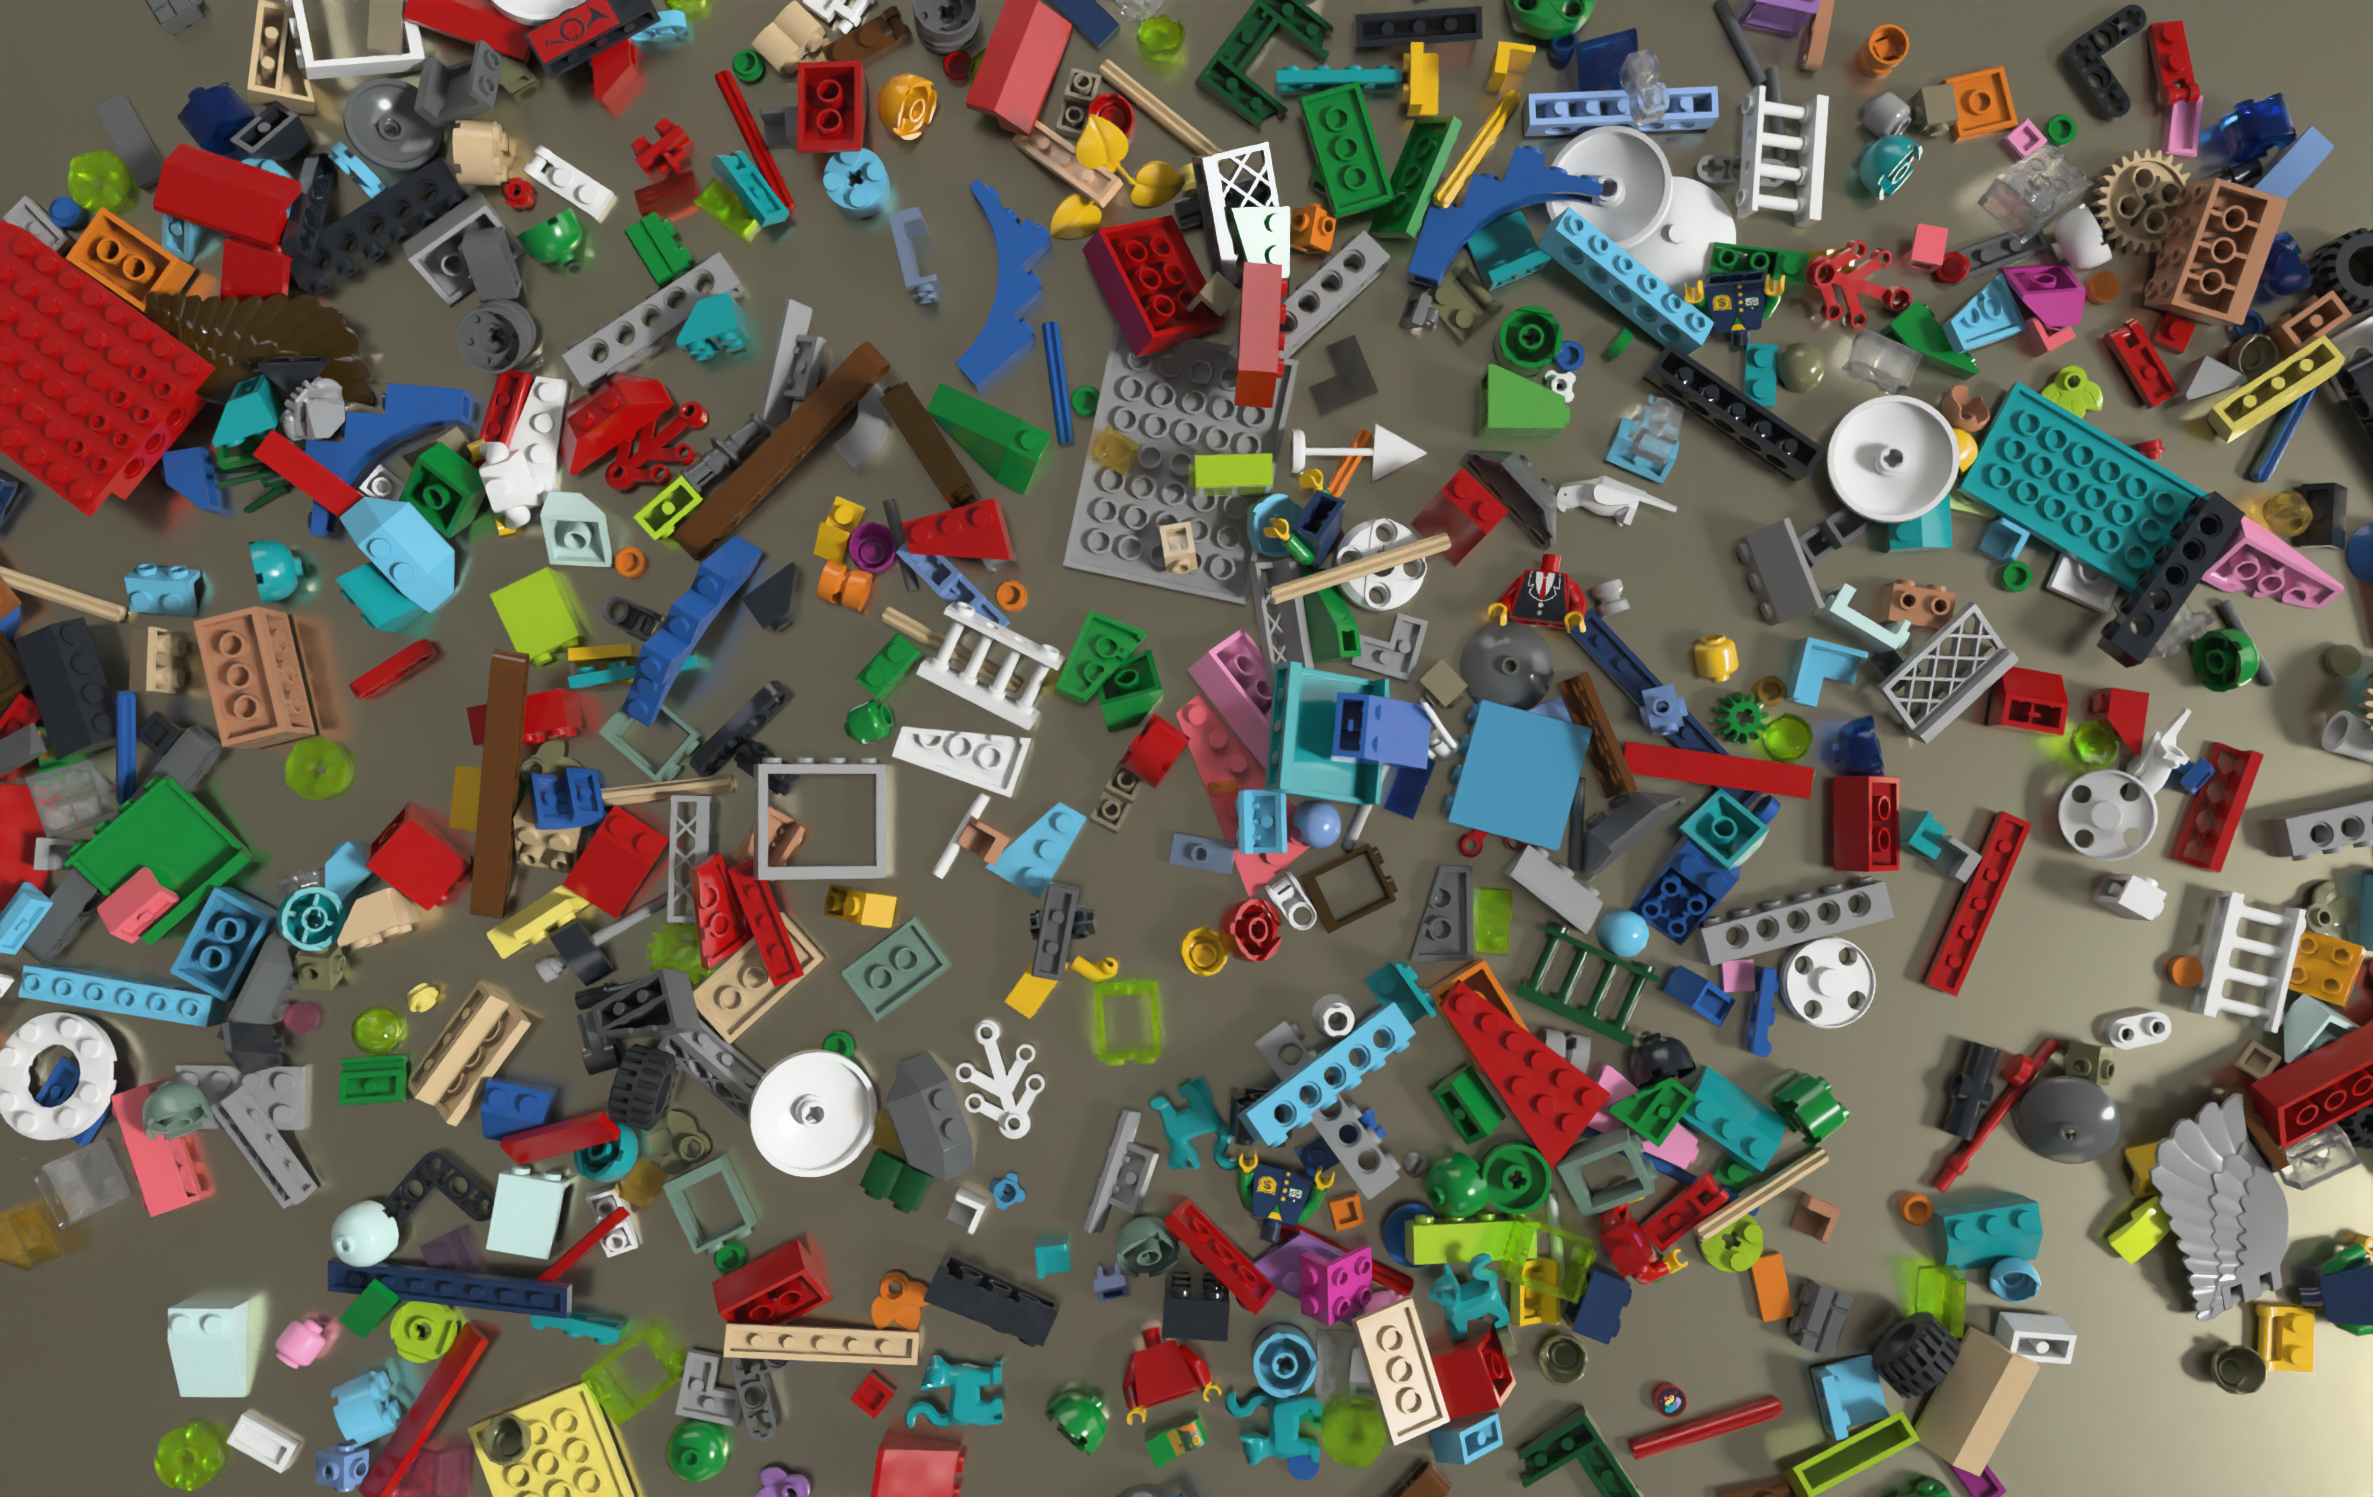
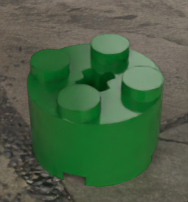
M1534 305L1523 306L1508 315L1497 331L1494 346L1498 362L1502 367L1517 375L1529 376L1540 373L1550 365L1559 353L1563 342V332L1560 324H1558L1553 314L1547 309ZM1525 336L1530 337V342L1533 343L1531 346L1526 345V341L1523 340Z
M1802 1073L1772 1096V1099L1777 1100L1774 1107L1778 1115L1788 1121L1786 1126L1793 1133L1800 1131L1805 1136L1801 1141L1815 1148L1843 1126L1850 1117V1113L1843 1104L1836 1102L1830 1094L1832 1091L1830 1084L1822 1076H1818L1815 1079L1808 1073Z

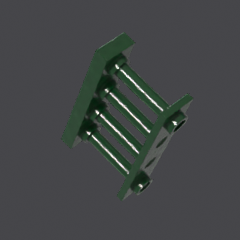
M1553 921L1550 927L1541 924L1539 930L1548 933L1549 937L1530 979H1526L1524 984L1515 981L1510 992L1631 1048L1636 1036L1627 1032L1630 1027L1627 1023L1647 979L1658 984L1660 983L1662 978L1653 974L1655 968L1640 961L1634 966L1567 935L1569 929ZM1563 940L1578 947L1558 993L1554 992L1553 997L1541 993L1543 989L1541 983L1560 941ZM1591 953L1607 961L1587 1006L1583 1005L1580 1011L1570 1006L1572 1000L1569 998ZM1620 966L1635 973V976L1616 1018H1612L1609 1024L1598 1019L1601 1014L1598 1011L1617 968Z

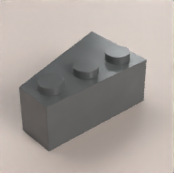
M661 968L592 1006L597 1034L600 1037L627 1040L702 1031L687 972Z

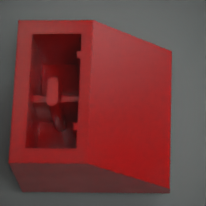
M2012 666L1994 683L1987 726L2046 737L2064 736L2069 703L2062 675Z

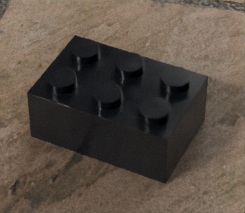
M1172 1274V1278H1165L1162 1338L1227 1342L1230 1309L1229 1289L1220 1286L1213 1276H1204L1203 1280H1192L1191 1276L1187 1274Z

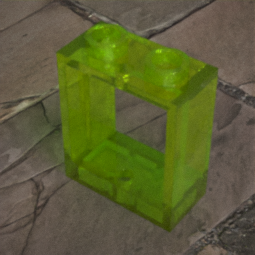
M1158 978L1094 983L1098 1061H1106V1066L1124 1065V1059H1137V1064L1156 1063V1057H1162ZM1150 994L1153 1048L1107 1051L1103 997Z
M1516 1214L1497 1275L1506 1281L1578 1303L1579 1296L1584 1294L1587 1286V1279L1585 1277L1589 1265H1592L1596 1258L1597 1250L1595 1245L1597 1241L1585 1235ZM1536 1229L1576 1242L1562 1287L1522 1274Z
M647 1323L580 1375L617 1427L621 1426L683 1378L685 1368L683 1360L677 1353H671L665 1344L666 1339L663 1333L657 1327L653 1328L650 1323ZM643 1339L670 1376L631 1405L604 1367L639 1340Z

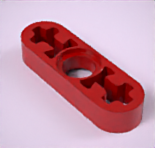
M429 639L419 640L350 683L349 688L357 700L366 699L427 662L437 652Z

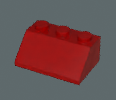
M1834 776V784L1831 790L1834 800V816L1831 821L1832 830L1834 831V847L1831 853L1834 871H1900L1899 777Z
M798 1240L785 1244L781 1248L712 1282L718 1313L727 1323L784 1325L832 1300L812 1256Z

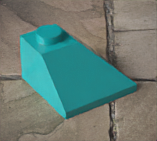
M1949 492L1936 507L1916 519L1901 523H1885L1887 554L1952 549Z
M1720 788L1678 830L1726 871L1742 865L1763 844L1770 828Z

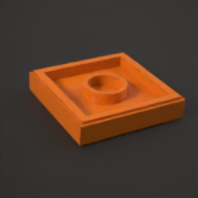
M2003 65L1943 79L1940 82V85L1953 84L1959 120L1951 126L1954 142L2001 132L2018 126Z

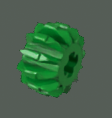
M1741 691L1735 692L1733 698L1730 696L1723 697L1725 706L1719 705L1715 708V711L1722 714V717L1713 719L1714 724H1723L1718 734L1722 736L1729 732L1728 742L1735 743L1738 739L1741 745L1748 744L1749 738L1753 741L1758 740L1760 736L1757 730L1765 731L1767 729L1766 724L1760 721L1761 719L1768 718L1769 713H1760L1759 711L1765 703L1758 701L1753 704L1755 695L1748 693L1744 698ZM1744 712L1745 715L1742 717H1746V723L1738 724L1737 722L1740 719H1736V713Z

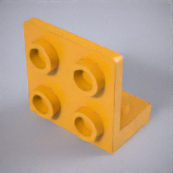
M2305 929L2300 935L2288 990L2301 994L2305 993L2311 997L2330 1002L2333 1007L2346 1010L2366 953L2364 946L2322 933L2315 934Z

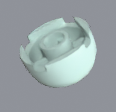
M371 1200L360 1201L339 1214L333 1223L330 1234L332 1249L345 1264L354 1267H369L384 1260L396 1249L399 1238L397 1223L393 1216L387 1217L382 1211L386 1208L380 1203Z

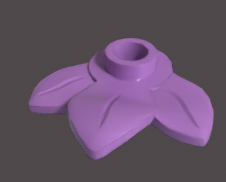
M767 1467L758 1472L759 1479L764 1487L754 1497H809L810 1484L803 1475H787L778 1467ZM790 1488L794 1489L796 1494H794Z

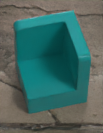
M1918 811L1901 837L1900 844L1925 860H1935L1942 850L1936 844L1946 828L1932 819L1934 814L1931 812Z
M1068 1237L1038 1240L1036 1242L1035 1257L1038 1279H1045V1275L1049 1273L1071 1271Z

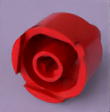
M1154 713L1144 726L1141 734H1138L1119 764L1155 789L1191 738Z

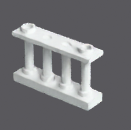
M1760 85L1747 93L1742 102L1741 109L1744 114L1740 184L1735 199L1736 206L1738 207L1737 218L1744 219L1757 212L1758 207L1793 212L1795 215L1794 226L1806 228L1821 220L1829 96L1817 94L1802 103V107L1765 101L1766 86ZM1764 114L1798 119L1801 123L1800 137L1763 132ZM1762 145L1797 150L1799 154L1798 168L1761 163ZM1760 176L1795 181L1797 185L1796 199L1759 194Z
M952 602L945 608L943 613L953 618V621L937 657H927L920 664L916 674L1029 731L1036 723L1040 711L1034 709L1033 702L1049 668L1058 670L1066 658L1059 655L1060 651L1055 647L1047 644L1041 646L974 612V607L967 603ZM967 625L982 634L965 671L960 672L950 667L948 661L964 626ZM993 639L1009 646L1010 649L993 685L988 686L978 681L976 675ZM1021 653L1037 660L1038 664L1022 698L1016 700L1006 695L1005 688Z
M2218 890L2201 959L2204 976L2202 981L2194 988L2189 1012L2216 1018L2217 1012L2223 1010L2258 1019L2256 1029L2277 1033L2278 1028L2284 1021L2283 1007L2300 935L2306 928V910L2285 907L2283 915L2245 906L2243 903L2245 894ZM2244 918L2280 927L2276 946L2237 936L2236 929L2239 919ZM2235 948L2271 957L2272 963L2269 975L2265 976L2230 967L2231 950ZM2229 979L2265 988L2261 1007L2223 998L2221 993L2224 981Z

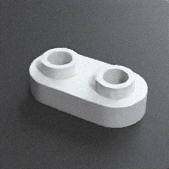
M2148 1010L2111 1019L2105 1026L2104 1035L2106 1041L2111 1046L2128 1050L2163 1042L2171 1033V1022L2165 1014ZM2155 1022H2158L2159 1030L2154 1033L2152 1026ZM2124 1029H2127L2129 1032L2126 1039H2123L2121 1035Z

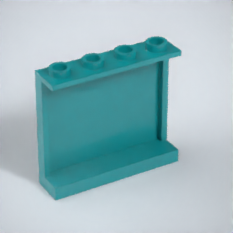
M1294 661L1276 664L1264 791L1359 806L1379 804L1383 792V785L1381 783L1382 766L1331 761L1337 693H1356L1390 698L1389 679L1374 681L1302 667V663Z

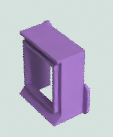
M1742 0L1737 21L1740 26L1798 37L1799 31L1812 14H1818L1820 0Z

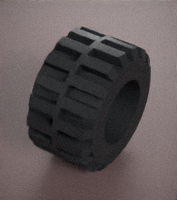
M2360 228L2356 231L2352 230L2322 246L2323 249L2317 251L2314 256L2316 261L2312 262L2309 268L2314 271V274L2309 276V283L2314 282L2315 288L2311 289L2313 294H2319L2322 297L2333 290L2350 313L2354 312V314L2373 308V229L2368 231L2367 228ZM2350 258L2357 260L2363 266L2366 273L2364 286L2358 284L2351 277L2348 268Z
M640 1044L632 1045L624 1055L611 1087L608 1115L612 1122L644 1131H650L657 1124L667 1104L674 1081L676 1068L674 1054Z
M1927 1311L1918 1312L1903 1319L1887 1332L1873 1353L1871 1365L1900 1397L1909 1399L1929 1391L1949 1373L1960 1353V1343L1931 1313Z

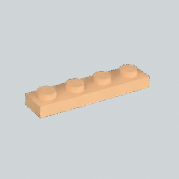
M1036 120L1030 137L1016 134L1012 139L1019 149L1102 208L1107 205L1123 185L1119 177L1103 166L1098 169H1089L1081 165L1075 155V146L1038 120Z

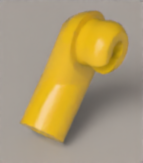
M1078 955L1070 969L1087 980L1097 983L1112 978L1117 973L1118 963L1111 957L1090 963Z

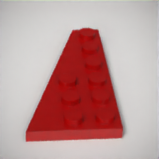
M1458 979L1439 1006L1553 1170L1611 1093Z

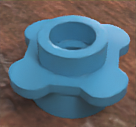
M1008 1173L1004 1179L999 1181L993 1180L989 1184V1191L994 1193V1198L997 1201L996 1206L1001 1210L1007 1209L1009 1205L1015 1202L1021 1203L1025 1199V1191L1020 1189L1018 1176L1015 1173ZM1006 1188L1010 1190L1009 1194L1004 1193Z

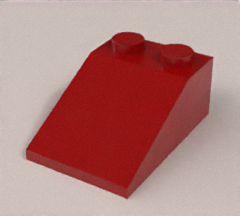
M861 60L798 62V153L862 151L867 110V77Z
M614 805L562 885L617 919L669 844L670 839L619 806Z

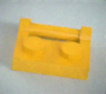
M2257 1303L2255 1314L2259 1315L2257 1352L2262 1356L2267 1366V1371L2313 1372L2315 1308L2302 1307V1305ZM2277 1316L2275 1358H2271L2273 1317Z

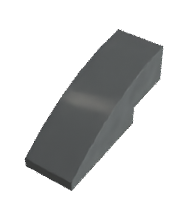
M1843 506L1798 536V541L1809 568L1852 541L1877 522L1861 517L1848 507Z

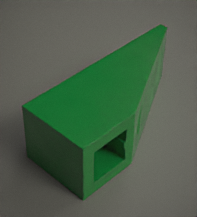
M1714 242L1709 274L1768 269V274H1770V279L1780 280L1781 276L1785 275L1784 292L1802 294L1810 253Z
M1919 300L1910 305L1880 330L1900 355L1965 381L1980 372L1975 366L1974 358L1969 353L1954 354L1943 328L1934 319V312L1927 305L1921 304Z
M1326 568L1301 569L1302 577L1324 571ZM1332 586L1304 595L1313 663L1333 662L1362 656L1358 624L1337 587Z

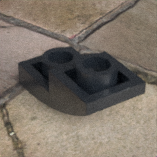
M577 918L549 934L551 941L561 956L586 987L614 971L611 961L595 945L593 936Z

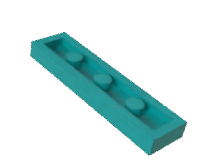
M1352 65L1345 67L1344 70H1332L1329 66H1317L1313 70H1300L1297 66H1286L1282 70H1276L1275 93L1321 92L1359 81L1362 92H1399L1402 82V69H1394L1390 65L1377 66L1375 69H1363L1361 66Z
M689 655L680 671L701 668L699 655ZM627 661L608 663V670L596 671L595 666L576 669L577 675L568 676L570 689H578L634 679L637 671L634 670L635 665L627 666Z

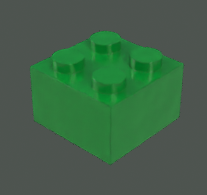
M439 442L417 457L399 497V501L411 502L434 528L450 539L472 523L486 494V490L479 470L443 442Z

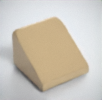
M2252 1040L2235 1064V1067L2256 1082L2259 1078L2276 1072L2282 1064L2283 1058Z

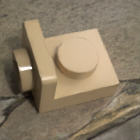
M1191 522L1159 526L1167 574H1185L1189 571L1197 570L1198 565Z

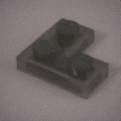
M1355 334L1325 347L1336 376L1312 385L1308 389L1320 418L1378 394V389Z

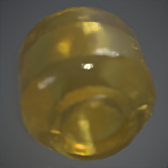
M2285 490L2274 494L2265 502L2262 509L2263 518L2275 535L2280 537H2292L2303 533L2313 519L2312 510L2300 493L2293 490Z

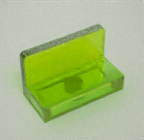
M1926 1265L1918 1267L1915 1313L1923 1311L1931 1313L1955 1338H1963L1967 1279L1957 1265Z

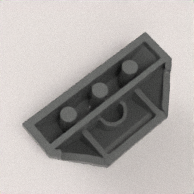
M1469 450L1462 458L1467 466L1545 550L1555 544L1557 497L1553 494L1555 492L1554 487L1545 478L1540 480L1532 471L1534 466L1524 455L1518 456L1515 452Z
M1646 792L1619 795L1612 801L1614 807L1606 814L1601 811L1587 822L1590 827L1584 831L1580 877L1584 881L1590 882L1602 870L1682 806L1686 799L1683 796Z
M273 922L225 1022L271 1025L282 1020L288 1012L290 1005L287 1002L292 992L299 988L298 970L294 967V960L297 952L301 950L286 942L279 934L276 922ZM222 1028L219 1030L216 1036L221 1040L224 1039Z
M929 1052L898 1063L885 1107L907 1165L943 1182L973 1170L972 1138L949 1078Z

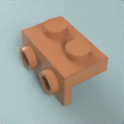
M768 805V866H786L790 853L799 846L803 839L805 827L794 818ZM754 822L732 856L739 863H744L754 858Z

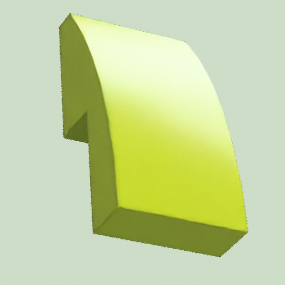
M2157 1195L2130 1212L2133 1220L2107 1237L2110 1245L2130 1264H2133L2150 1251L2170 1231L2167 1220L2170 1217L2158 1205L2157 1200L2159 1197Z

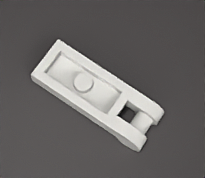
M539 144L534 151L536 156L530 164L526 163L522 171L598 220L614 196L612 191ZM547 162L553 166L548 175L541 172Z

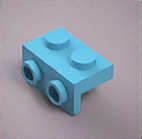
M141 563L124 577L130 612L193 617L198 612L194 582L200 577V570L188 569L183 565L171 567L156 566L154 563Z
M1239 790L1235 802V810L1237 815H1239L1236 843L1240 854L1287 853L1286 794L1264 790Z

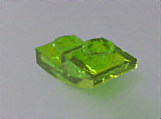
M712 178L695 200V203L701 209L748 244L762 228L736 193L715 178Z
M1480 888L1476 954L1507 956L1509 954V924L1512 920L1511 889Z

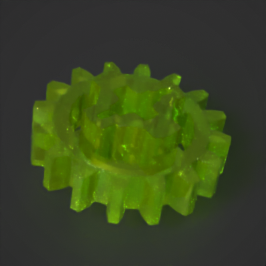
M674 922L673 928L669 923L662 924L663 933L659 931L652 933L656 942L647 943V947L653 950V954L646 956V960H654L655 965L649 969L650 972L658 971L661 968L668 969L670 966L678 967L681 972L688 973L689 979L694 984L701 982L699 974L708 976L711 973L709 969L701 967V959L699 964L696 962L699 942L697 928H693L694 923H685L683 926L682 922ZM678 932L687 933L695 939L691 941L685 940ZM665 942L667 948L665 955L662 957V947ZM692 947L684 954V958L671 960L679 952V949Z

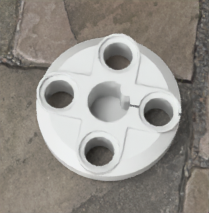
M1382 518L1365 521L1352 528L1341 539L1335 551L1333 567L1342 565L1341 557L1343 554H1349L1355 560H1359L1418 541V539L1409 529L1391 519ZM1377 527H1383L1388 530L1390 536L1388 542H1382L1376 537L1375 531ZM1425 557L1410 561L1417 568L1415 577L1406 575L1403 570L1404 564L1338 584V587L1350 602L1360 608L1370 611L1392 610L1410 600L1420 588L1427 570ZM1371 589H1378L1382 593L1383 601L1381 604H1374L1370 600L1369 591Z
M2097 770L2079 777L2066 789L2059 804L2058 820L2063 836L2077 852L2098 861H2118L2135 855L2149 843L2157 827L2158 810L2152 793L2136 777L2118 770ZM2134 783L2139 787L2140 796L2138 799L2127 801L2123 798L2121 790L2125 784ZM2079 785H2085L2091 790V798L2086 803H2080L2074 798V790ZM2136 828L2141 831L2143 840L2139 845L2131 846L2125 842L2124 833L2127 829ZM2083 829L2090 831L2094 836V843L2087 848L2080 846L2076 841L2077 833Z
M1823 936L1804 941L1787 952L1782 960L1779 977L1782 998L1793 1015L1805 1023L1820 1028H1839L1859 1019L1872 1003L1876 988L1873 967L1867 956L1856 945L1847 940ZM1846 947L1850 957L1846 963L1842 964L1839 961V952ZM1803 956L1806 960V967L1802 972L1798 973L1795 969V961L1798 957ZM1855 991L1858 994L1859 1001L1856 1006L1851 1008L1848 1005V996ZM1812 1000L1815 1004V1011L1812 1015L1806 1016L1804 1005Z

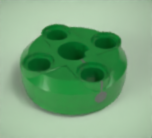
M1506 0L1512 20L1522 31L1536 38L1551 40L1553 38H1564L1570 33L1578 31L1591 16L1596 0ZM1528 6L1531 10H1524L1520 7ZM1565 13H1572L1575 17H1568Z

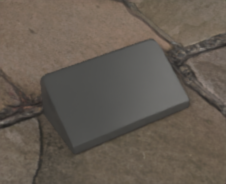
M34 723L0 740V777L47 752Z

